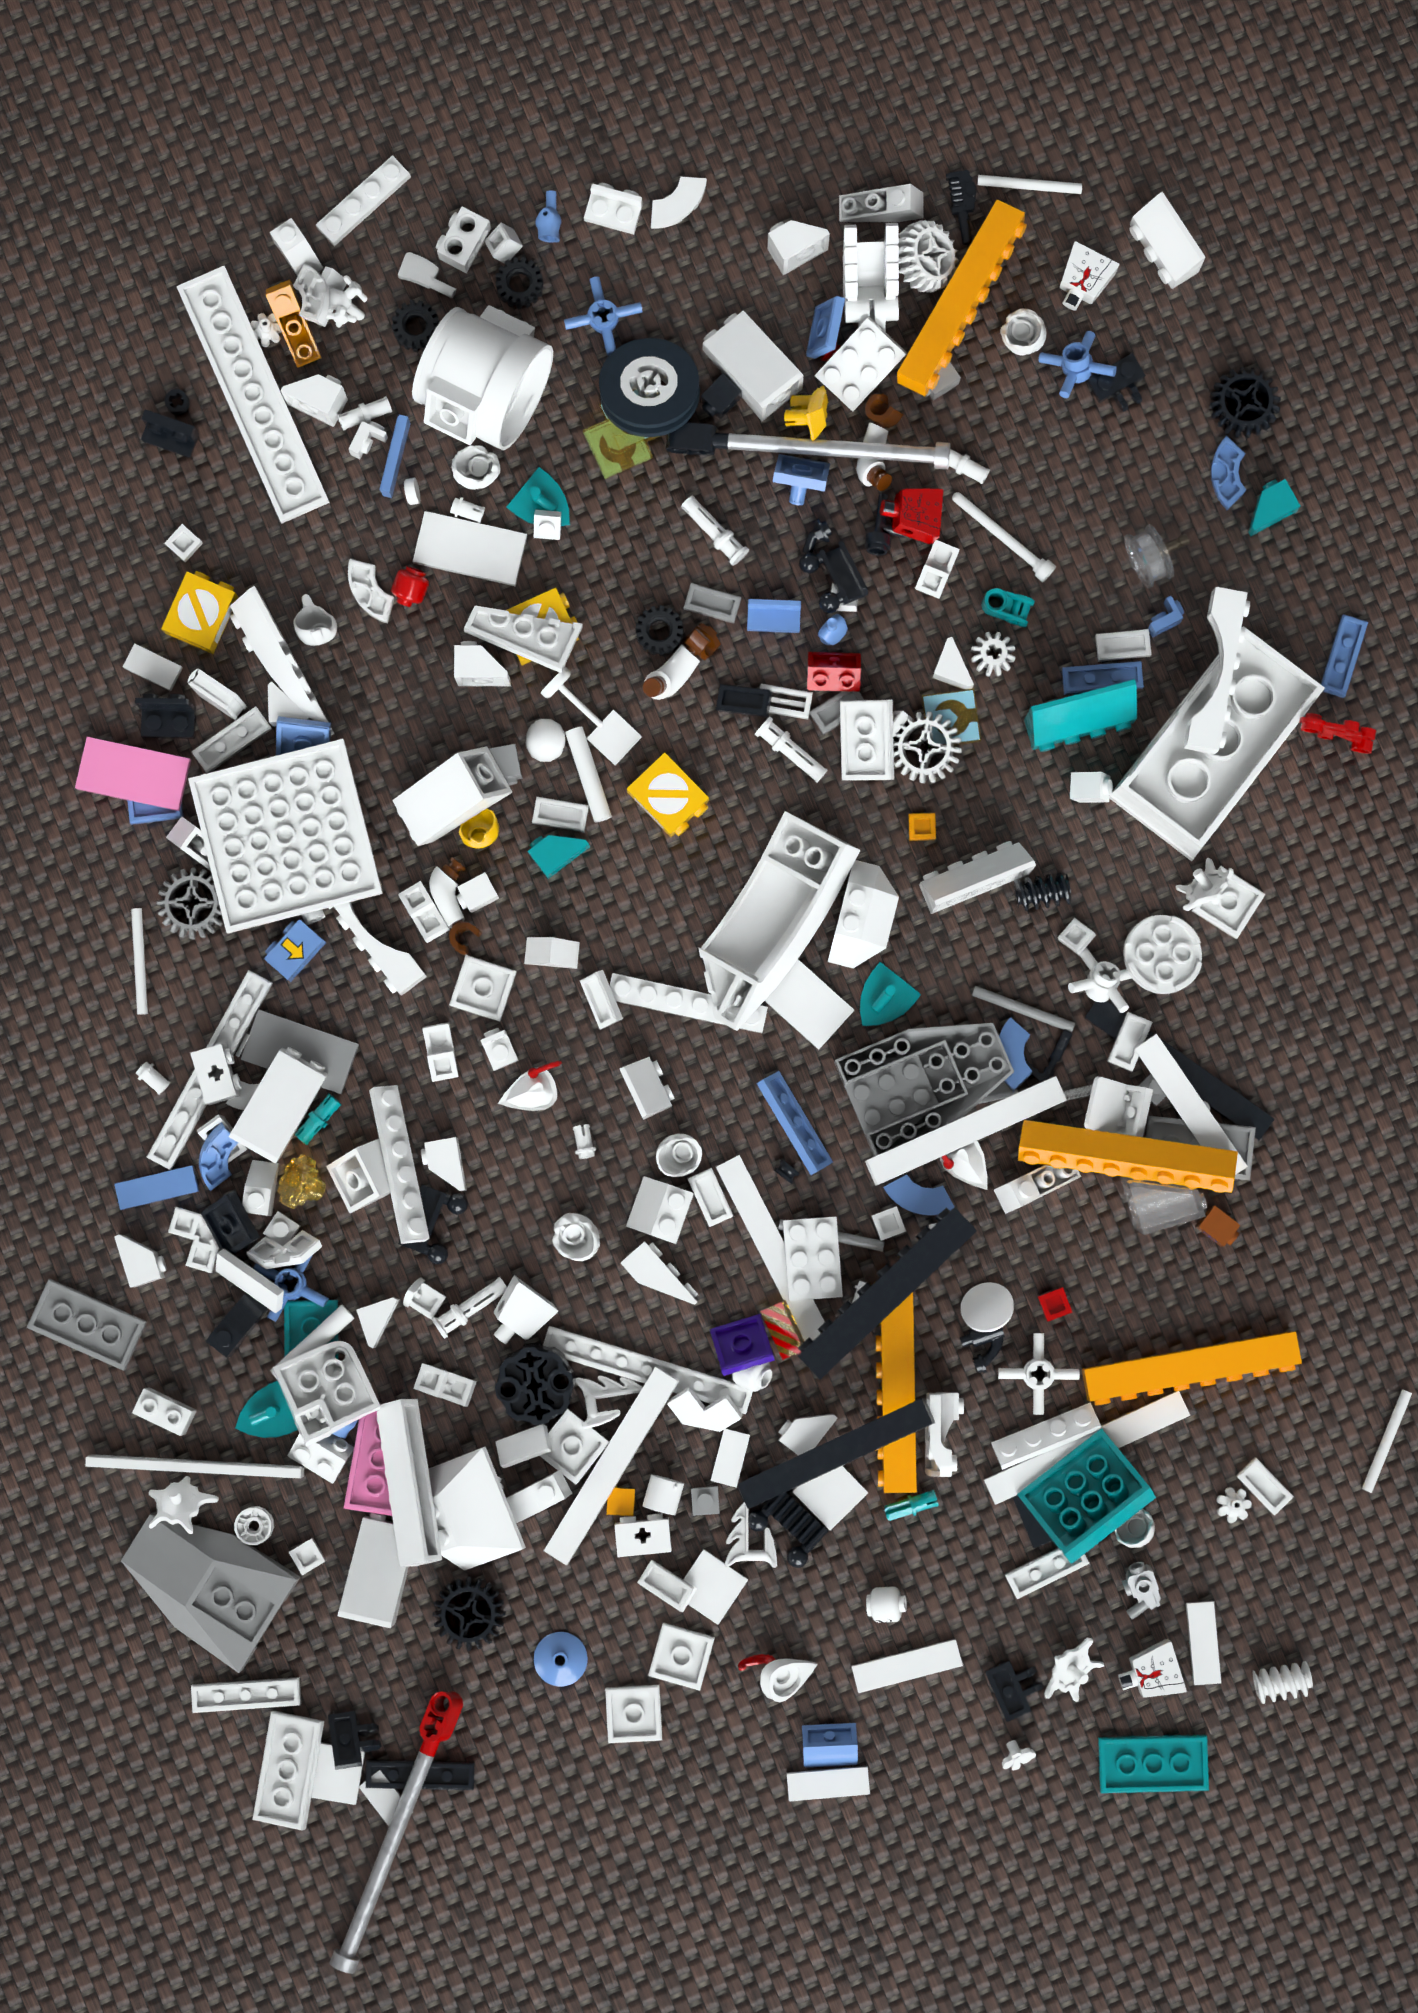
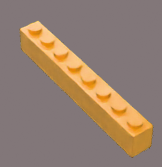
M996 200L897 372L898 384L923 396L927 395L929 389L934 390L940 378L938 373L941 367L946 368L950 363L952 349L955 345H960L965 335L964 328L967 324L971 325L976 317V307L979 302L984 303L990 291L988 287L992 280L996 281L1002 270L1001 264L1003 260L1010 258L1014 250V241L1016 238L1020 239L1024 234L1027 226L1024 223L1025 212L1000 200Z
M1024 1120L1018 1161L1032 1165H1049L1059 1169H1076L1086 1173H1103L1112 1177H1130L1139 1181L1150 1180L1165 1185L1177 1184L1192 1189L1203 1188L1219 1193H1232L1238 1151Z
M913 1292L879 1324L880 1335L875 1336L876 1352H881V1362H876V1379L881 1378V1389H876L877 1406L882 1405V1416L915 1401ZM915 1432L877 1450V1459L882 1460L883 1470H878V1487H883L884 1493H917Z
M1295 1331L1083 1368L1082 1375L1087 1401H1094L1096 1406L1111 1403L1110 1398L1121 1396V1401L1136 1399L1137 1393L1147 1392L1148 1396L1163 1394V1388L1173 1387L1174 1391L1190 1389L1189 1384L1200 1382L1201 1387L1216 1384V1379L1226 1377L1227 1382L1242 1380V1374L1253 1373V1377L1269 1375V1369L1279 1368V1372L1296 1370L1295 1365L1302 1364L1297 1334Z

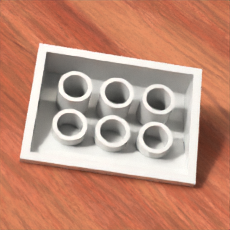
M1008 841L997 846L998 851L988 855L987 851H983L972 856L973 861L963 865V862L959 861L947 866L949 871L942 874L934 871L924 875V881L920 882L919 886L929 911L933 914L1010 883L1015 879L1029 875L1036 866L1035 861L1019 842L1012 845V842Z

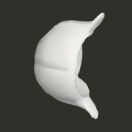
M304 594L302 596L303 608L297 613L293 622L296 634L307 645L316 646L327 643L337 633L336 620L323 608L314 605L309 595Z

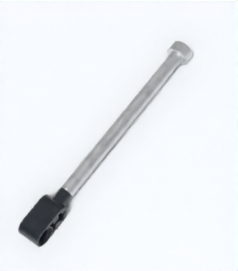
M685 423L676 431L667 434L665 449L676 454L705 456L714 455L715 448L923 462L934 463L935 469L947 470L950 460V443L936 442V447L821 439L812 441V439L717 433L716 426L701 423Z

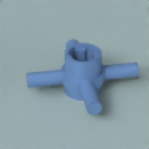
M592 277L589 280L594 303L589 307L588 314L564 319L565 328L568 330L590 325L596 332L602 334L606 353L611 355L616 350L612 330L617 325L619 318L643 313L641 302L616 307L611 301L605 300L600 277ZM609 312L607 315L608 321L602 322L601 317L596 316L597 313Z
M1086 331L1081 343L1074 342L1067 345L1063 350V356L1043 352L1039 355V363L1062 367L1066 379L1059 394L1063 398H1068L1074 384L1085 382L1089 379L1091 373L1113 377L1116 374V366L1093 362L1092 356L1089 354L1095 338V334L1092 331Z
M311 1257L302 1264H296L294 1268H286L280 1272L273 1268L265 1269L257 1263L255 1264L254 1270L275 1281L274 1284L284 1290L282 1309L277 1313L270 1310L267 1318L276 1322L287 1301L296 1300L302 1296L321 1307L326 1305L328 1297L307 1287V1279L303 1272ZM295 1277L298 1279L294 1290L289 1292L284 1281L286 1279L293 1280Z

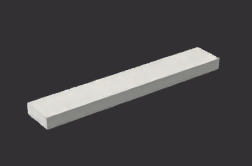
M1153 1035L1135 1047L1134 1050L1200 1146L1237 1151L1158 1035ZM1239 1153L1235 1175L1248 1167Z

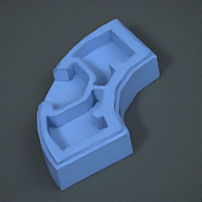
M1228 436L1218 446L1211 466V481L1214 492L1226 510L1246 492L1238 472L1240 461L1246 453Z
M1010 1017L1002 1028L999 1038L1014 1070V1073L1005 1080V1083L1014 1092L1032 1074V1070L1026 1064L1024 1057V1046L1030 1038V1034Z
M222 1122L208 1135L199 1156L200 1174L210 1191L232 1175L228 1169V1158L232 1149L238 1144L237 1141L229 1137L231 1132Z
M908 1175L883 1187L896 1204L916 1214L938 1215L946 1207L949 1210L954 1208L943 1186L923 1188L913 1183Z

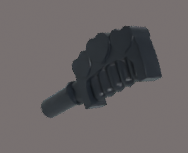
M968 170L951 172L946 174V181L950 185L951 201L953 202L951 213L952 215H958L962 244L969 245L973 241L968 213H972L975 210L976 185L972 182V177Z

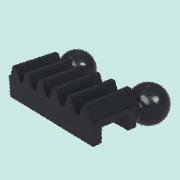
M843 541L838 542V548L825 553L824 549L820 550L818 554L809 552L803 554L799 560L800 569L808 574L816 572L820 564H823L831 581H833L838 593L826 592L819 599V606L826 613L835 612L839 608L840 603L846 605L869 594L867 586Z
M423 1184L420 1187L429 1238L431 1239L443 1205H447L451 1213L459 1215L467 1210L468 1200L460 1193L448 1195ZM430 1239L424 1242L401 1244L399 1240V1245L427 1255L429 1261L433 1264H442L448 1258V1249L441 1243L429 1245Z
M785 1492L770 1499L761 1510L752 1511L748 1515V1526L753 1531H762L768 1525V1517L772 1515L774 1519L802 1543L801 1546L793 1547L787 1553L788 1563L794 1568H801L808 1561V1553L829 1530Z

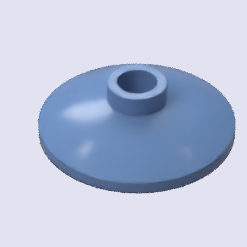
M554 1632L545 1636L537 1645L534 1653V1666L538 1675L545 1682L554 1686H567L576 1682L583 1675L588 1661L584 1644L575 1635L567 1632ZM562 1655L565 1658V1663L558 1665L555 1662L556 1656Z

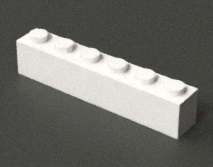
M399 1399L381 1404V1409L377 1410V1422L380 1431L381 1449L384 1457L385 1476L388 1484L389 1502L392 1510L393 1529L395 1531L400 1567L419 1566L442 1560L418 1399Z

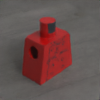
M902 489L895 496V501H882L880 515L893 517L892 530L895 533L932 544L940 537L944 489Z

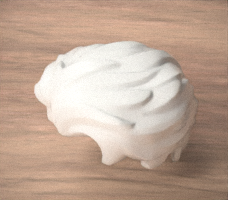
M1021 308L1010 313L1006 317V323L1000 329L1004 344L1017 355H1026L1038 351L1046 340V328L1043 320L1036 312L1030 309Z
M471 445L465 447L463 450L458 451L452 460L453 477L458 483L468 489L485 488L500 474V463L497 455L493 452H488L484 446Z
M567 1213L555 1222V1234L552 1242L562 1256L575 1261H584L593 1257L600 1247V1236L597 1227L589 1218L581 1214Z

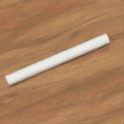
M978 175L977 185L1073 194H1081L1082 183Z
M142 908L131 909L136 1003L137 1014L142 1015L148 1014Z
M1402 1390L1363 1484L1362 1489L1372 1493L1411 1398L1412 1393Z

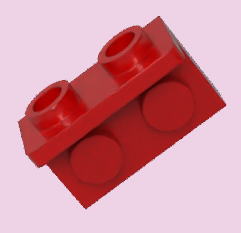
M808 652V690L860 691L861 653Z

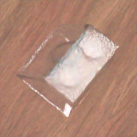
M1130 1177L1120 1178L1134 1227L1143 1235L1205 1217L1206 1199L1204 1194L1199 1193L1196 1189L1177 1184L1165 1185L1150 1180L1139 1181Z

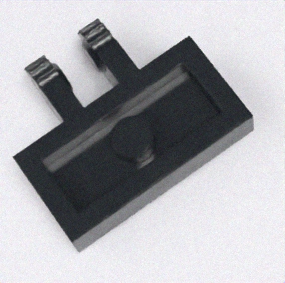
M1133 353L1112 364V366H1116L1114 377L1096 373L1086 380L1099 403L1113 397L1121 411L1128 410L1127 401L1120 393L1124 389L1128 390L1136 404L1142 402L1141 394L1134 384L1144 379L1146 375Z
M1007 1660L985 1670L1006 1722L1031 1712L1026 1696L1044 1688L1042 1682H1035L1023 1690L1019 1684L1020 1680L1029 1678L1037 1672L1035 1666L1015 1674L1010 1661Z
M355 1711L328 1715L335 1770L362 1766L361 1751L370 1752L382 1747L379 1740L359 1742L358 1735L367 1736L377 1733L379 1725L374 1723L357 1725Z

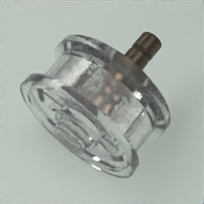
M1151 524L1145 526L1144 531L1135 536L1127 534L1124 537L1130 564L1141 582L1148 589L1152 588L1154 582L1164 577L1171 579L1174 577V568L1169 553L1190 544L1186 534L1164 544L1161 536Z

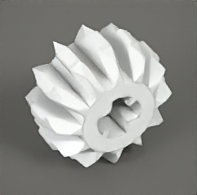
M986 632L985 640L978 637L976 639L978 646H972L971 652L977 654L971 658V662H980L976 668L978 672L984 667L987 668L986 676L988 677L993 669L996 676H1001V668L1009 671L1011 667L1007 662L1015 661V656L1009 654L1015 651V646L1006 647L1010 638L1005 637L1003 641L999 640L1000 632H996L994 639H992L990 632ZM990 649H993L994 653L999 652L996 659H993L992 656H987Z

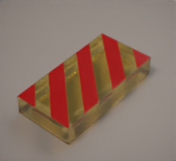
M786 1300L760 1311L782 1360L800 1353L801 1351L798 1347L804 1342V1339Z

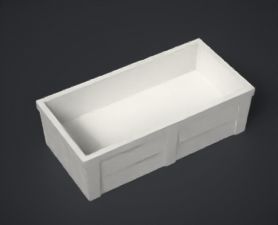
M1247 628L1245 629L1243 643H1238L1237 653L1241 654L1239 667L1234 669L1232 679L1236 680V686L1233 696L1229 695L1227 704L1231 706L1229 721H1224L1223 732L1227 733L1224 748H1219L1216 754L1183 748L1188 721L1203 708L1214 690L1219 673L1220 658L1218 654L1112 791V794L1109 795V799L1191 861H1193L1299 723L1300 717L1306 714L1325 689V687Z

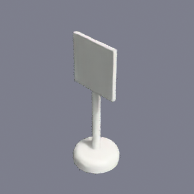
M565 666L562 673L559 672L541 691V694L545 698H550L559 689L598 727L586 739L616 765L642 736L614 710L603 721L591 712L563 685L571 676L570 670Z

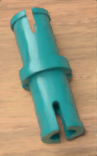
M328 1094L315 1111L312 1110L308 1114L309 1118L295 1132V1136L308 1145L322 1127L325 1128L328 1125L327 1121L342 1104L334 1096Z

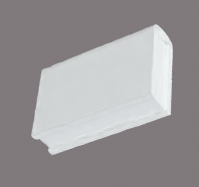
M196 669L189 676L188 684L202 699L233 720H237L242 710L246 709L247 706L237 694L202 670Z

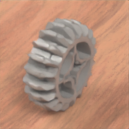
M191 868L190 876H188L185 869H181L180 874L182 878L179 879L173 873L171 878L174 883L170 884L168 881L163 883L164 886L169 888L168 891L159 890L158 894L165 897V900L157 901V905L165 907V909L160 910L158 915H168L162 923L165 926L172 924L170 927V932L172 933L180 929L179 936L181 938H184L188 931L189 937L192 940L196 938V931H198L201 938H205L206 928L213 934L215 933V929L212 926L214 923L218 926L223 925L222 921L218 919L219 915L222 916L212 874L206 879L207 871L205 869L200 871L199 876H197L196 868ZM198 883L204 884L210 889L214 900L200 897ZM189 884L185 896L174 899L179 889ZM195 896V900L200 901L202 904L194 905V910L191 911L192 908L185 904L192 902ZM173 908L185 909L189 924L181 923L175 916ZM213 908L210 915L204 921L197 924L200 913L203 910Z

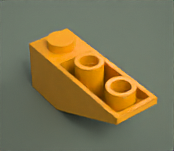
M291 280L266 289L267 300L297 368L321 359V354L308 321L299 316L302 306Z

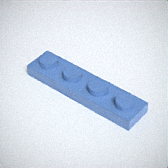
M780 1071L756 1083L810 1175L833 1163Z

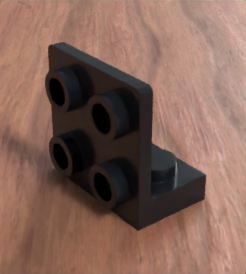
M142 694V698H135V704L142 710V738L195 739L196 707L189 699H185V695L170 694L169 698H158L157 694Z

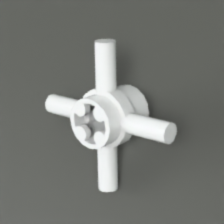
M1085 948L1080 957L1090 969V973L1087 979L1069 983L1068 989L1070 993L1085 990L1090 999L1097 1002H1106L1110 998L1120 1013L1127 1011L1129 1006L1117 988L1120 981L1132 979L1127 969L1119 970L1116 965L1110 962L1103 961L1098 963L1088 948Z
M1033 1333V1359L1029 1360L1023 1368H998V1379H1023L1026 1385L1033 1389V1414L1044 1415V1389L1048 1388L1054 1379L1079 1380L1080 1376L1079 1369H1054L1052 1364L1044 1359V1333ZM1037 1366H1042V1369L1045 1371V1377L1042 1381H1037L1035 1377L1031 1376V1372L1036 1371Z

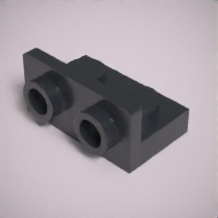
M145 409L141 419L146 426L141 440L147 444L190 458L199 437L195 426Z

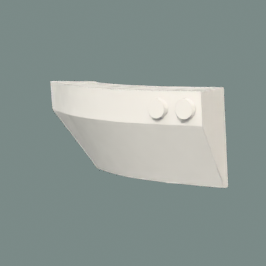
M786 811L784 812L760 861L736 901L701 948L698 947L700 957L704 960L706 969L704 975L708 992L712 995L714 1004L712 1010L715 1019L737 1031L775 990L802 954L827 915L860 852L858 848Z

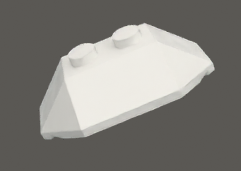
M855 860L851 868L828 958L829 963L855 968L886 949L899 896L880 866Z

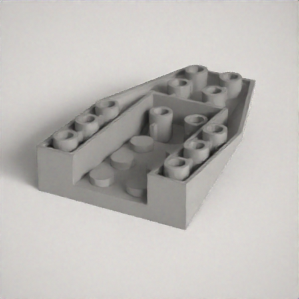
M994 1023L908 1029L834 1061L874 1157L962 1118L1014 1073Z
M150 1514L121 1562L175 1628L236 1672H241L256 1650L258 1642L281 1605L287 1600L297 1584L300 1576L253 1546L243 1543L237 1536L230 1533L192 1524L193 1534H190L181 1524L172 1525L168 1521L158 1522L151 1529L149 1524L155 1515Z

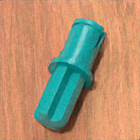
M934 1490L913 1497L907 1495V1499L886 1505L884 1507L885 1515L889 1521L910 1514L916 1516L917 1512L939 1506L938 1501H936V1494Z

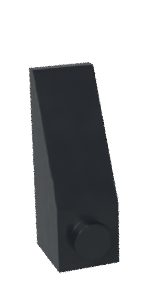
M245 1293L214 1329L206 1342L226 1358L231 1357L269 1308Z

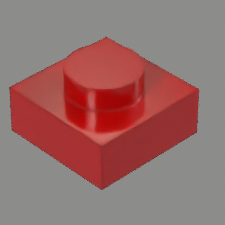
M1063 1287L1037 1296L1047 1322L1072 1313Z

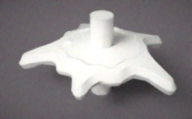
M1207 858L1205 871L1203 872L1201 868L1193 872L1195 879H1193L1191 884L1187 886L1176 885V890L1185 893L1186 899L1190 901L1189 904L1183 906V909L1189 911L1200 904L1210 901L1212 904H1218L1222 900V892L1226 889L1229 879L1234 874L1233 869L1229 868L1226 872H1223L1221 869L1216 870L1212 859Z
M185 1476L179 1483H171L163 1490H150L149 1495L156 1501L157 1515L150 1522L149 1528L152 1529L158 1522L168 1521L172 1525L181 1524L188 1533L193 1534L191 1519L197 1516L199 1507L205 1503H216L219 1498L215 1495L199 1492L198 1487L190 1484L189 1476Z
M1086 1638L1076 1648L1067 1649L1062 1655L1054 1657L1055 1666L1052 1669V1677L1044 1692L1045 1698L1049 1699L1055 1690L1060 1689V1691L1065 1693L1069 1691L1073 1700L1079 1701V1686L1088 1681V1672L1095 1667L1100 1668L1104 1666L1103 1662L1090 1661L1088 1649L1093 1643L1092 1638Z

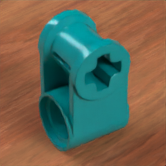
M994 588L986 593L981 606L985 614L1005 620L1016 626L1027 627L1028 613L1030 607L1034 606L1035 600L1024 595ZM989 597L999 598L1001 607H991L988 602Z

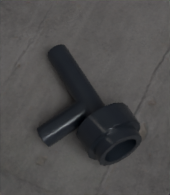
M879 494L874 532L867 533L865 538L867 552L872 555L882 556L887 554L891 548L892 537L890 535L905 537L895 533L892 530V524L886 523V516L880 515L882 501L889 500V495Z

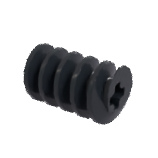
M1061 872L1056 873L1055 881L1051 874H1047L1044 882L1040 876H1036L1034 884L1029 877L1025 878L1024 885H1022L1019 879L1014 880V891L1018 909L1019 905L1022 904L1025 911H1028L1030 903H1033L1037 910L1039 909L1040 901H1043L1046 908H1049L1051 900H1054L1056 906H1060L1061 898L1065 899L1067 905L1071 903V888L1067 874L1064 879Z

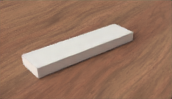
M951 1639L852 1665L851 1667L858 1693L963 1665L956 1639Z
M300 1677L192 1684V1712L301 1705Z

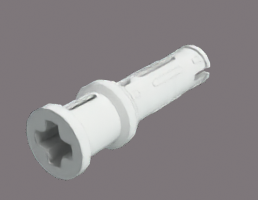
M693 495L684 501L681 508L714 541V547L717 550L720 549L730 559L729 563L732 566L736 565L746 556L749 549L746 546L743 547L733 537L734 533L731 530H725Z
M769 717L755 735L757 737L761 736L772 745L773 751H781L818 783L828 770L790 739V733L782 731L772 722L773 719Z
M498 1277L497 1280L478 1291L460 1305H451L449 1311L431 1320L445 1339L448 1337V1333L459 1325H466V1322H468L467 1318L503 1295L507 1286Z

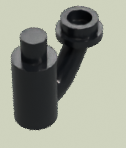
M1002 1327L992 1332H979L969 1329V1334L959 1337L962 1347L973 1344L975 1348L991 1342L990 1348L983 1357L981 1354H977V1357L972 1358L977 1373H987L986 1367L1001 1350L1003 1338L1005 1337Z

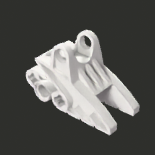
M886 223L884 241L857 243V226L844 225L842 260L845 322L858 323L859 328L870 317L886 332V321L899 320L898 297H896L899 293L898 223Z

